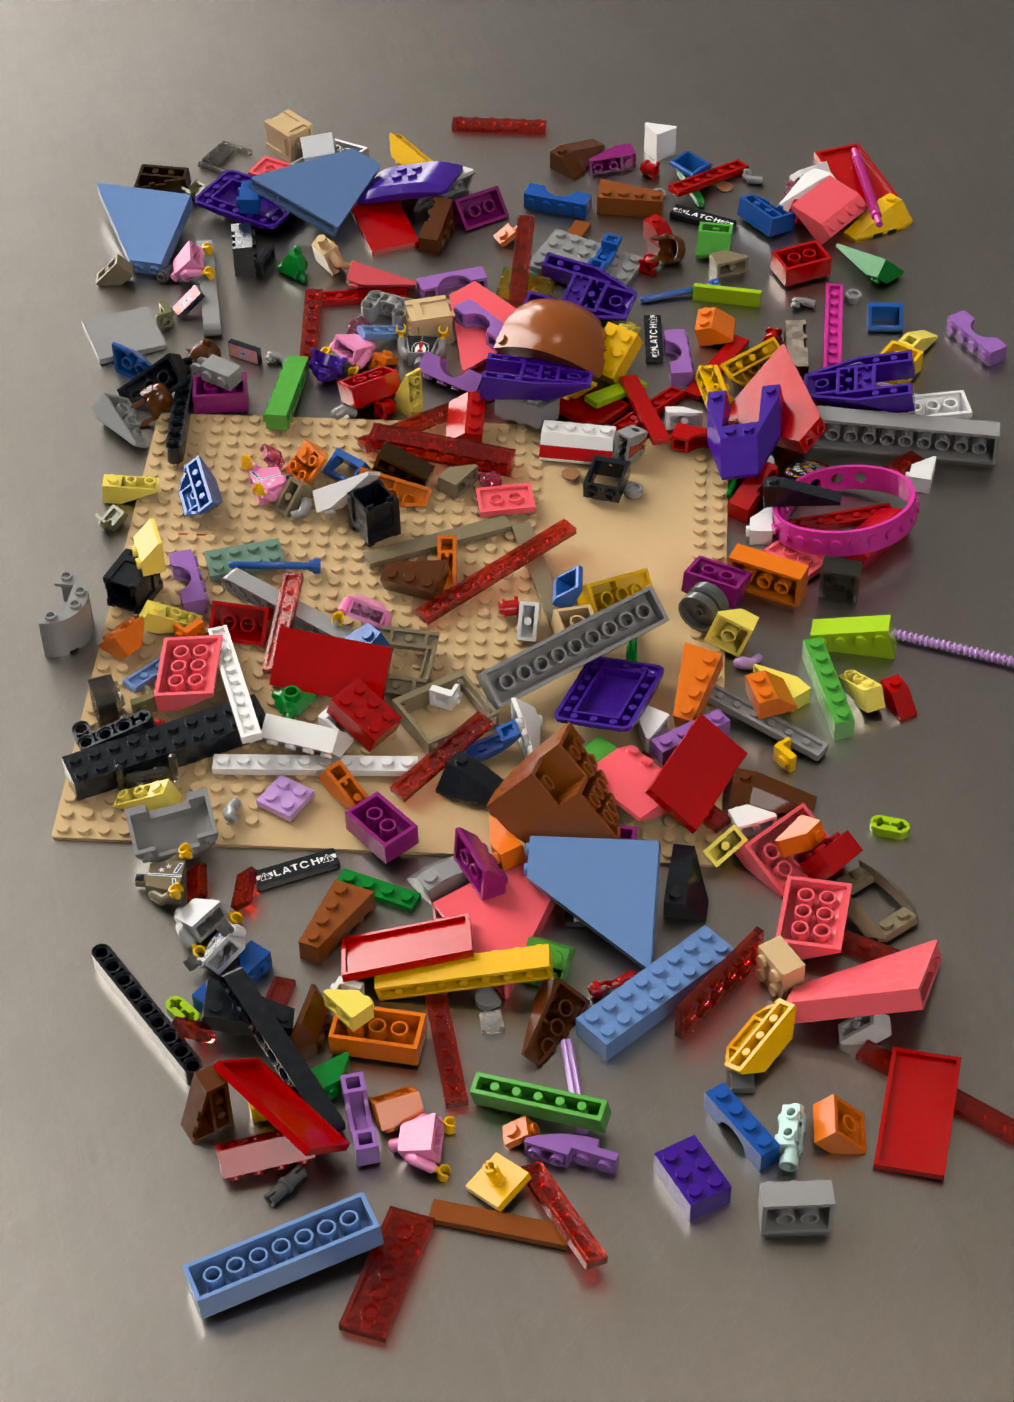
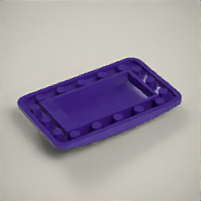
M433 161L398 165L384 169L376 175L359 198L358 203L368 204L443 195L450 190L463 171V166L449 162Z
M236 170L223 172L195 197V203L206 210L240 223L251 222V226L262 229H275L292 214L264 197L262 198L259 214H240L239 207H236L238 187H241L242 181H251L253 176Z
M599 657L584 665L557 708L554 718L560 723L567 724L571 722L572 725L617 732L630 731L650 703L664 675V668L656 664Z

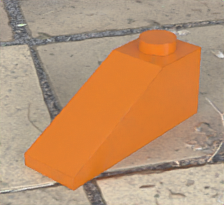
M438 535L437 560L446 559L451 569L442 591H457V535Z
M341 760L326 768L318 778L329 794L348 810L369 797Z
M489 816L490 845L492 850L490 855L497 860L498 866L503 871H506L526 862L523 844L497 818Z

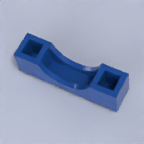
M530 183L524 192V207L586 219L592 208V194L575 192L568 196H555L550 194L544 185Z
M250 940L245 945V949L237 956L238 967L241 966L246 971L254 985L263 974L270 971L272 959L270 951ZM206 982L192 994L193 1007L201 1014Z
M724 1082L705 1092L704 1110L717 1124L723 1122L733 1129L742 1143L745 1156L759 1172L779 1162L780 1144Z

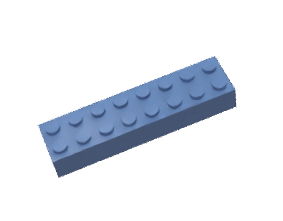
M704 925L576 1018V1036L607 1062L735 967L736 949Z
M360 1192L182 1265L198 1310L202 1319L383 1245L384 1241L380 1225L364 1193Z

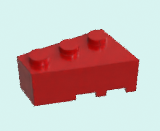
M767 461L759 477L744 479L733 497L728 501V517L748 524L750 518L763 509L764 480L771 476L778 477L777 465Z

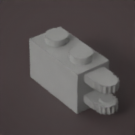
M214 354L208 359L201 356L197 359L198 363L194 362L190 365L193 372L201 375V380L231 391L243 380L241 365Z

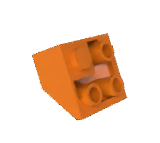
M305 440L285 470L289 474L292 473L293 477L301 479L310 485L329 455L319 445Z
M133 616L127 621H123L116 626L117 629L103 636L102 639L104 641L98 646L119 660L128 657L142 646L143 616L136 619Z

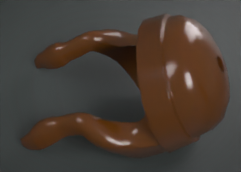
M669 234L650 236V239L653 241H658L660 250L657 256L649 258V261H659L661 264L666 265L678 263L684 258L686 247L685 242L680 237Z
M207 338L200 340V344H196L192 350L185 349L189 357L194 358L196 363H198L197 359L201 356L207 359L212 354L221 357L220 348Z
M151 384L140 392L143 398L133 403L131 408H138L145 402L147 403L152 417L142 422L141 427H145L150 422L159 419L162 412L170 409L173 404V396L164 384Z

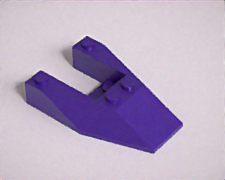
M547 252L542 263V278L568 285L561 300L570 301L586 308L597 316L600 321L627 320L638 292L591 264ZM529 290L523 304L535 299L554 297Z
M912 350L860 356L804 374V384L814 402L839 408L894 413L915 411L912 383L877 387L878 382L915 378Z
M488 353L486 371H483L481 376L479 397L488 401L494 399L554 400L591 388L593 372L542 359Z
M780 384L762 386L758 422L728 425L730 403L726 390L708 392L707 442L722 480L759 477L781 437L784 399Z

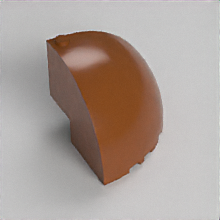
M554 298L535 299L522 304L508 317L496 339L494 349L503 355L542 359L593 372L592 380L600 379L604 368L605 359L603 354L607 351V346L604 344L606 333L601 326L602 323L599 318L578 304Z
M571 722L561 727L531 752L503 780L486 806L492 817L497 818L512 835L525 844L530 842V836L620 839L621 828L617 826L620 816L615 808L617 804L613 793H608V780L603 770L600 769L598 771V764L594 754L587 753L583 746L585 743L584 739Z

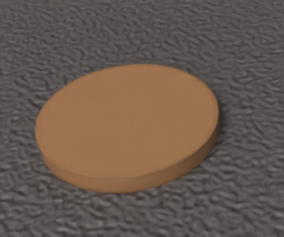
M720 182L717 185V189L720 192H730L733 190V185L729 182Z
M573 467L565 468L562 471V477L573 481L580 477V471Z

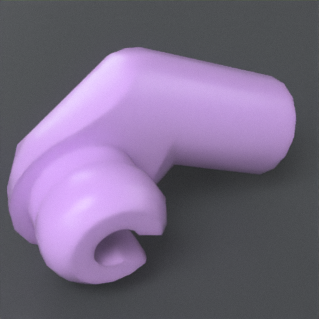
M756 652L751 657L740 656L734 659L733 664L736 668L749 671L753 669L754 664H758L762 660V655Z

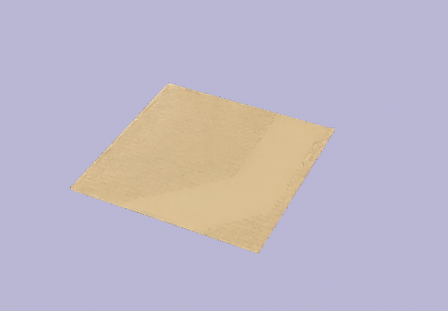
M161 413L159 419H157L143 477L160 478L158 492L137 499L124 550L126 548L131 549V546L134 545L133 537L150 519L154 518L163 545L166 572L160 573L164 587L153 601L182 609L179 591L185 588L188 583L174 580L169 553L188 549L192 550L193 556L198 558L199 567L197 569H201L203 579L200 581L205 582L206 592L204 594L208 593L210 605H207L208 613L200 614L204 621L206 635H208L212 600L245 605L252 604L226 591L221 585V580L211 582L204 551L279 538L285 562H309L313 558L321 559V573L313 574L309 570L279 569L252 574V576L331 618L337 612L343 598L346 596H354L358 593L384 603L392 615L390 626L440 633L432 671L427 684L463 670L486 697L476 675L554 635L542 607L536 642L516 640L518 627L516 615L504 618L503 615L499 614V603H502V599L509 601L514 600V596H518L519 605L520 601L540 603L513 532L510 531L458 545L457 591H442L438 603L384 589L380 578L385 565L370 569L363 552L493 518H480L475 488L531 483L536 512L506 515L511 525L530 521L553 581L557 576L579 565L583 567V585L648 568L652 587L670 620L637 638V662L656 664L664 668V675L648 705L670 714L667 732L677 728L674 724L673 712L685 642L722 654L724 666L716 684L724 688L725 651L704 641L708 632H699L692 629L684 622L678 611L680 601L688 594L681 591L684 571L699 555L727 564L728 497L726 493L728 491V480L721 479L710 448H697L689 453L670 450L671 440L669 444L652 445L650 439L646 440L644 454L630 465V477L627 484L630 482L642 484L643 495L640 498L631 499L625 495L624 489L620 502L614 503L583 497V482L590 465L539 460L542 428L534 429L527 424L484 423L481 449L445 445L447 422L292 417L289 428L286 431L266 429V422H263V416L191 414L184 460L179 464H170L167 461L166 439L171 413ZM667 430V432H668V434H669V436H670V438H671V434H672L673 430ZM308 440L319 445L329 455L322 468L310 483L315 490L338 482L323 474L324 467L337 448L366 462L372 469L378 453L387 441L434 465L435 468L426 487L432 488L427 506L399 507L401 534L393 535L368 547L364 539L355 530L353 531L350 528L348 504L341 509L335 510L336 513L332 515L317 513L312 494L310 498L312 500V508L309 515L296 520H291L290 516L285 517L274 510L276 502L259 506L250 486L249 468L243 469L240 460L243 455H248L252 458V463L265 468L279 467L281 474L286 475L289 473L285 468L303 442ZM199 455L216 478L223 502L208 513L187 517L185 516L178 491L184 474V466ZM342 463L333 471L346 478H351L356 469ZM472 464L478 465V480L457 499L438 491V476L447 468ZM569 467L577 468L580 471V477L569 481L562 477V471ZM597 474L594 483L617 487L620 478ZM437 551L397 562L437 560ZM578 601L573 606H579ZM110 606L102 637L117 629L116 626L123 621H127L133 616L136 619L139 615L126 609ZM344 615L343 624L354 630L366 624L363 621ZM273 617L272 629L265 647L233 643L249 695L255 694L265 714L285 717L280 714L274 703L275 700L272 698L274 691H283L284 688L272 686L269 683L280 626L297 628ZM143 630L142 646L121 660L99 647L80 721H87L92 731L131 715L130 700L145 695V690L135 694L123 686L122 680L159 658L164 638L174 637V633L155 634ZM627 643L601 657L626 660ZM393 648L389 674L418 678L425 652ZM584 665L519 698V700L535 707L537 714L542 716L543 727H541L540 745L566 725V723L557 722L554 714ZM219 667L214 696L180 711L153 712L151 714L154 721L155 719H161L167 723L228 703L229 699ZM156 681L149 686L152 691L155 690ZM460 691L462 693L461 701L455 705L452 711L429 704L409 713L430 740L483 717L462 691ZM315 694L317 697L316 701L311 702L310 706L302 714L293 719L319 725L318 716L329 706L333 697ZM385 696L384 701L393 709L392 699L397 697ZM707 702L702 714L705 715L718 708ZM511 703L497 710L499 712V726L512 721ZM339 723L335 724L340 731L343 732L345 730ZM401 723L394 733L371 752L366 750L354 738L353 743L343 753V755L418 756L417 777L353 776L368 796L378 791L418 826L419 843L404 852V855L454 856L455 829L458 827L477 835L482 843L491 848L489 816L491 815L488 812L487 805L481 803L478 806L472 805L471 801L461 799L460 802L452 801L436 793V787L445 768L441 755L437 754L429 758ZM638 723L627 732L573 725L585 741L583 744L584 748L589 741H593L597 736H601L618 748L628 745L635 746L642 754L651 758L650 753H646L638 734ZM494 729L475 739L464 742L459 747H464L497 733V730ZM265 739L221 753L310 755L303 753L300 748H296L293 751L284 748V745L279 743L277 747L268 745ZM76 741L72 753L80 751ZM516 741L501 753L481 761V763L502 779H505L525 758L518 741ZM214 756L77 801L66 777L52 830V838L54 840L132 843L124 809L113 807L118 792L123 789L169 779L182 794L179 803L188 801L187 792L207 787L218 831V838L216 843L212 845L213 847L324 851L334 848L335 852L373 853L346 829L345 811L348 809L329 794L319 781V776L283 775L314 790L315 797L289 822L258 807L256 800L280 775L212 774ZM723 792L698 830L693 834L670 814L639 822L618 804L616 810L620 820L617 821V825L638 827L637 840L659 841L661 845L660 865L670 866L673 844L695 846L700 867H715L702 851L722 835ZM236 797L241 801V806L235 812L239 815V820L235 824H230L229 821L224 819L223 809ZM519 840V841L523 844L524 853H525L526 844H525L524 842H522L521 840Z

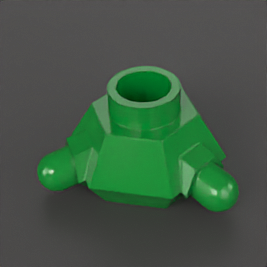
M295 245L293 250H290L282 259L281 264L276 266V270L278 272L283 271L286 276L305 283L307 281L305 271L308 267V261L302 255L301 247Z
M293 685L285 687L283 691H274L272 693V698L275 700L274 703L280 714L290 719L298 717L310 706L311 702H315L317 699L315 694L304 693Z

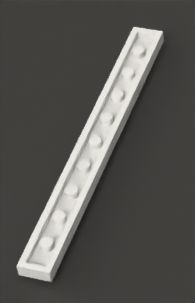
M223 625L209 628V635H223L218 667L242 744L262 740L260 726L228 627Z
M214 754L212 774L320 776L326 768L341 760L353 776L417 777L418 756L342 755L340 758L332 756V759H327L320 755Z

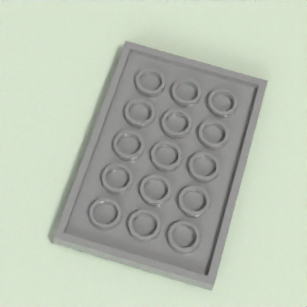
M555 229L527 263L526 270L542 274V263L547 252L588 263L590 258L595 257L601 247V243ZM618 249L613 262L605 272L629 286L639 273V260L644 257Z

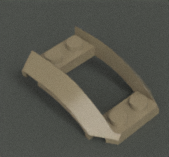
M381 625V633L389 643L387 647L425 652L419 677L389 674L385 696L399 697L426 685L432 671L440 633Z
M859 860V867L835 880L836 882L851 883V895L875 882L901 905V909L875 924L859 903L850 896L847 917L861 931L865 940L877 938L878 942L887 943L919 923L916 908L903 891L888 877Z

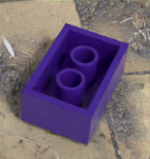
M695 1135L654 1153L653 1170L689 1222L730 1203L732 1186Z

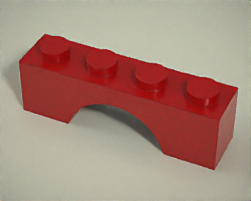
M682 423L676 424L671 434L670 450L689 453L697 448H709L706 428Z

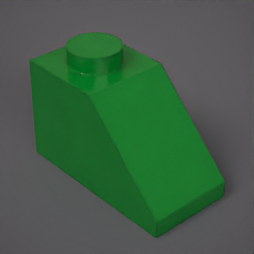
M346 1051L311 1069L330 1100L342 1094L340 1075L349 1074L351 1069L350 1055Z

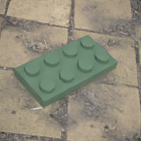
M279 538L204 551L211 582L221 580L233 570L229 568V562L231 561L285 562ZM241 569V570H243V571L249 573L250 575H252V574L263 573V572H268V571H274V570H279V569Z

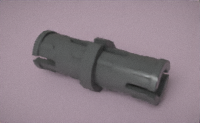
M296 1165L285 1177L279 1178L277 1184L268 1193L264 1194L265 1201L267 1203L272 1201L270 1206L274 1207L286 1194H291L294 1191V1187L308 1176L305 1169H301L300 1165Z

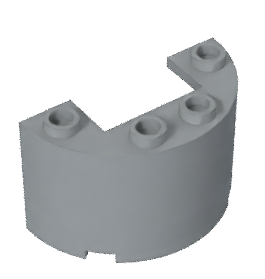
M59 571L55 581V586L62 588L64 602L61 610H44L39 621L44 654L48 658L69 655L70 651L76 648L80 650L90 641L94 633V620L88 587L80 577L70 571Z
M207 787L187 792L188 801L148 811L145 804L124 809L135 856L143 863L162 862L178 853L179 846L186 842L192 847L191 859L198 857L200 852L215 844L218 838V831Z

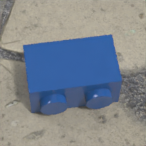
M242 181L241 187H238L236 207H239L240 214L260 213L263 197L248 189L251 181Z

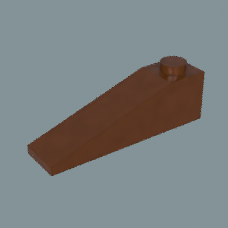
M594 139L560 145L550 151V168L575 180L586 172L589 159L600 154L605 145Z
M736 768L728 810L748 804L775 814H788L804 802L813 814L817 796L757 771Z
M559 977L543 980L534 998L521 1055L535 1065L540 1066L556 1049V1045L570 1034L569 1031L576 1025V1018L587 1010L590 1000Z

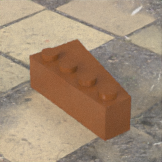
M600 179L597 195V214L651 217L657 214L662 217L664 192Z
M334 880L298 941L300 958L321 964L338 947L337 944L341 941V938L348 937L350 931L364 920V916L376 908L374 891Z

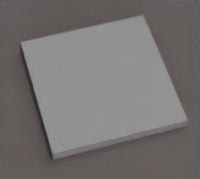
M148 306L82 321V326L100 364L114 361L111 345L113 342L138 351L142 355L167 349V344Z

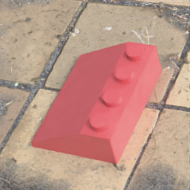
M829 175L792 204L790 208L815 240H818L822 245L864 212L868 205L859 193Z
M223 635L164 638L154 690V699L158 712L180 711L214 696Z
M628 745L617 748L597 762L598 771L600 769L603 770L608 780V793H613L616 804L640 822L669 814L645 793L662 768L656 765L651 758L642 754L637 747Z
M804 802L735 852V855L744 867L781 898L784 896L787 875L809 878L800 864L806 860L804 856L811 850L788 857H781L775 842L800 815L815 818ZM824 830L825 835H826V837H825L824 839H826L827 837L829 838L830 836H829V835L827 834V832Z
M787 875L776 937L781 935L801 960L841 953L852 884Z

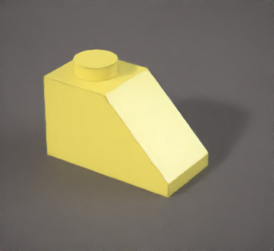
M734 824L702 853L717 868L742 847L748 839Z
M326 989L323 991L324 1006L353 1032L374 1018V1003L372 999L367 995L364 996L359 990Z

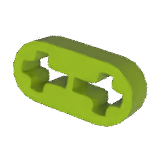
M875 815L870 820V831L877 836L903 840L909 836L910 824L904 819Z
M172 996L166 1001L165 1005L168 1016L182 1029L193 1031L199 1027L200 1017L198 1011L184 998Z

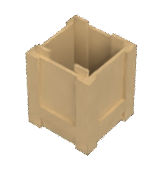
M289 109L272 119L265 120L266 148L287 162H294L303 156L300 137L312 135L313 124Z
M445 295L404 301L406 330L409 335L439 336L440 339L438 327L441 325L442 332H445L448 326L450 334L445 338L447 340L446 344L453 343L455 332L452 329V317H455L454 311H450L448 305L451 303L449 299H446Z

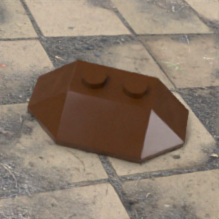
M315 984L310 985L290 1036L291 1041L304 1060L318 1055L320 1047L326 1043L327 1029L331 1028L334 1018L331 1016L330 1010L324 1006V997Z

